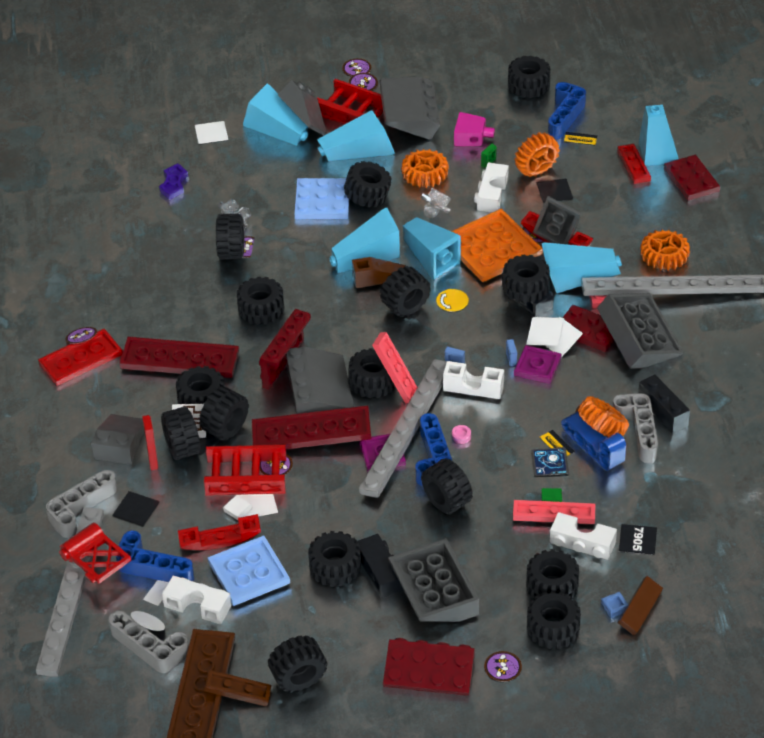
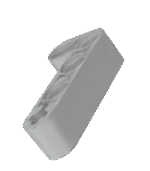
M641 393L615 396L613 407L620 411L627 420H633L640 460L644 463H653L657 459L658 440L649 396Z
M110 470L101 471L47 502L46 510L49 523L62 537L70 538L76 535L77 524L75 517L82 513L84 507L92 508L117 492L114 472Z
M116 611L109 616L112 636L158 672L167 673L186 658L189 648L186 634L174 632L164 641H161L146 628L135 622L125 612Z

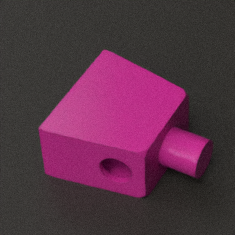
M459 112L454 130V146H482L484 137L494 138L495 128L486 127L485 117Z

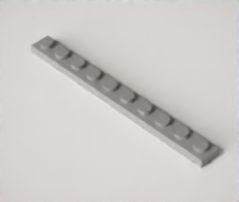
M764 275L582 278L581 285L584 296L650 293L651 295L764 293Z
M433 360L359 488L361 495L379 498L418 430L421 416L428 412L443 386V374L447 361Z
M84 507L76 534L93 522L101 527L104 509ZM86 556L81 560L83 562H91L92 556ZM68 561L36 667L37 675L58 677L86 580V572L74 561Z

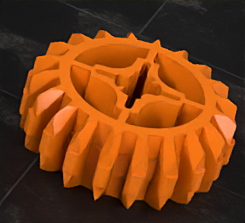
M538 132L537 135L532 134L531 138L527 137V140L522 142L521 147H518V152L515 153L516 167L522 174L528 177L533 175L537 177L538 174L542 175L543 172H547L552 167L553 163L557 162L556 158L559 157L558 153L560 152L558 142L553 136L545 132L542 134Z
M424 148L422 151L416 149V152H410V155H406L401 167L404 180H407L408 184L412 183V186L417 185L419 188L423 186L426 189L428 186L434 188L435 184L440 185V182H444L449 170L446 157H443L442 153H438L437 150H424Z
M661 229L658 232L654 230V233H648V236H644L640 246L643 262H646L647 266H653V269L659 268L660 271L662 269L669 271V269L676 270L677 267L681 268L683 264H686L690 255V246L687 238H683L682 234H677V231L670 232V230L664 231Z
M587 396L580 404L578 409L579 416L598 433L610 437L615 433L624 436L629 427L628 420L620 411L604 400L594 396Z

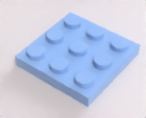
M297 178L295 219H348L349 198L344 190L346 178Z
M265 536L208 557V563L221 586L226 592L230 593L233 606L290 584V577Z

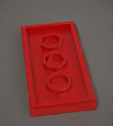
M104 328L98 331L90 340L65 346L38 359V362L55 385L59 386L122 356L123 350Z

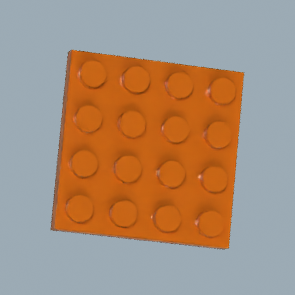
M502 208L451 231L461 236V261L482 282L502 274L504 265L508 263L510 258L514 259L515 256L524 254L526 256L533 255V257L543 254V248Z

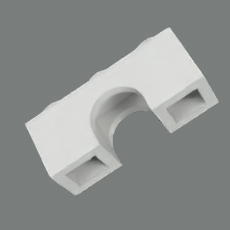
M488 163L486 169H483L482 181H479L478 184L479 192L475 193L474 198L478 211L495 212L499 210L502 202V190H505L508 182L509 165Z
M447 361L443 374V391L495 399L501 398L504 387V369L485 367L483 375L473 376L467 372L466 364Z
M558 512L550 529L551 544L609 560L616 543L617 529L597 523L596 528L592 532L583 533L577 530V517Z
M172 576L162 593L164 607L183 613L188 605L200 603L202 619L220 625L231 608L230 593L225 590L215 589L203 583L199 584L177 576Z

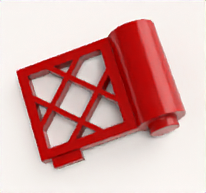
M94 522L60 545V556L65 561H74L86 572L85 577L92 583L98 582L100 584L131 561V556L108 538L100 526ZM104 543L109 546V550H98V547ZM86 556H93L92 562H83L81 559ZM97 556H108L107 562H96ZM111 556L122 557L118 562H111ZM106 567V571L98 575L95 572V568Z

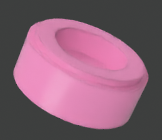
M458 425L452 429V440L455 443L465 444L470 441L471 430L469 427Z

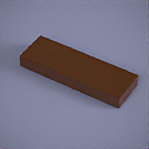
M648 576L643 578L617 623L633 635L638 633L662 592L663 587Z
M208 670L204 691L267 707L271 685Z

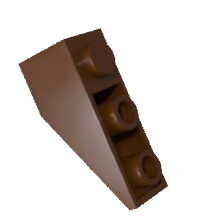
M372 257L353 259L352 276L355 287L360 288L383 284L392 272L397 271L398 268H404L406 265Z

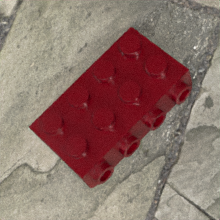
M294 309L260 357L259 365L261 366L260 379H262V388L269 390L287 365L286 353L291 348L300 347L304 341L303 329L311 319L310 313Z
M404 638L389 639L383 687L469 696L475 648L464 644L450 646L444 642L430 644L424 640L411 642Z

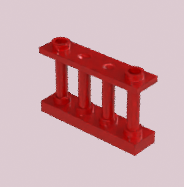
M338 79L333 80L334 93L327 100L317 98L322 117L343 125L362 116L369 106L377 108L374 111L377 118L383 113L381 94ZM339 96L347 98L342 105L334 103ZM354 101L362 103L356 111L349 108Z
M286 445L206 447L207 463H212V475L204 476L205 496L286 494L285 475H279L280 461H286L287 459ZM260 461H272L271 475H259ZM220 462H232L231 476H220ZM240 462H252L251 475L239 476Z

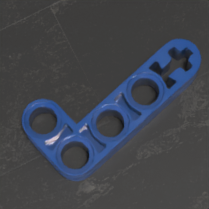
M559 82L555 86V102L560 105L548 120V134L555 139L563 137L586 105V90L567 82Z
M578 411L561 421L564 431L604 470L608 471L625 461L626 442L621 434L615 433L607 437L598 433L582 420Z
M426 413L420 418V433L428 455V459L420 460L415 465L416 482L423 486L421 480L423 471L444 458L452 460L438 418L431 413Z
M131 530L123 535L119 547L131 556V561L120 568V572L169 582L172 576L194 581L193 564L190 559L143 549L141 535L137 531ZM116 556L117 562L122 559L121 556Z

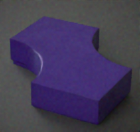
M177 163L164 170L166 180L159 186L160 192L169 200L184 193L181 183L188 177V171Z

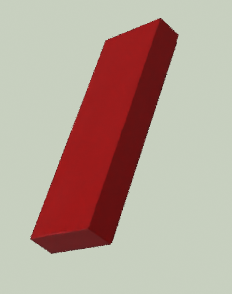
M635 144L618 146L617 152L633 183L638 184L651 181V175Z
M149 415L142 416L151 471L158 470L151 417Z

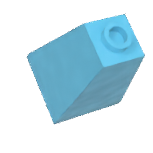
M266 84L248 103L243 126L296 146L308 137V126L291 110L269 84Z
M663 105L645 106L639 147L646 166L664 165V163L679 159Z
M372 110L317 139L320 145L317 148L321 156L325 155L328 161L395 154L384 127Z
M388 208L382 209L331 248L332 256L329 257L331 266H335L337 273L352 270L353 259L372 257L388 261L400 258L399 229Z
M417 217L403 225L404 241L431 279L435 280L461 263L460 235Z
M542 243L545 261L549 265L550 278L556 293L582 286V278L613 277L621 274L619 269L622 266L619 255L615 256L613 249Z

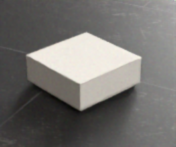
M236 495L223 509L225 513L238 520V518L243 517L252 509V505Z

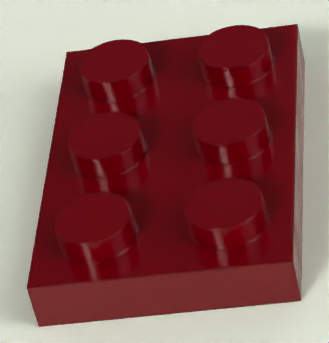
M696 154L664 163V170L688 201L720 192V185Z
M572 305L563 316L565 321L583 333L577 342L606 352L613 343L614 338L610 334L601 315Z

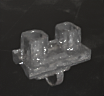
M434 188L431 189L428 196L422 194L420 197L429 202L424 208V215L430 219L435 218L439 210L447 214L451 210L447 205L452 198Z
M230 199L226 204L222 201L217 204L221 208V214H241L244 229L247 227L246 220L251 216L248 208L242 207L237 211L239 206L233 199Z

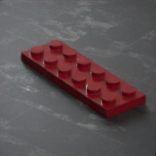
M127 337L119 364L120 369L182 374L183 371H188L191 367L208 366L209 369L214 368L216 372L219 371L224 378H233L239 355V346Z
M367 405L252 419L253 445H286V449L370 440L372 437L369 407Z

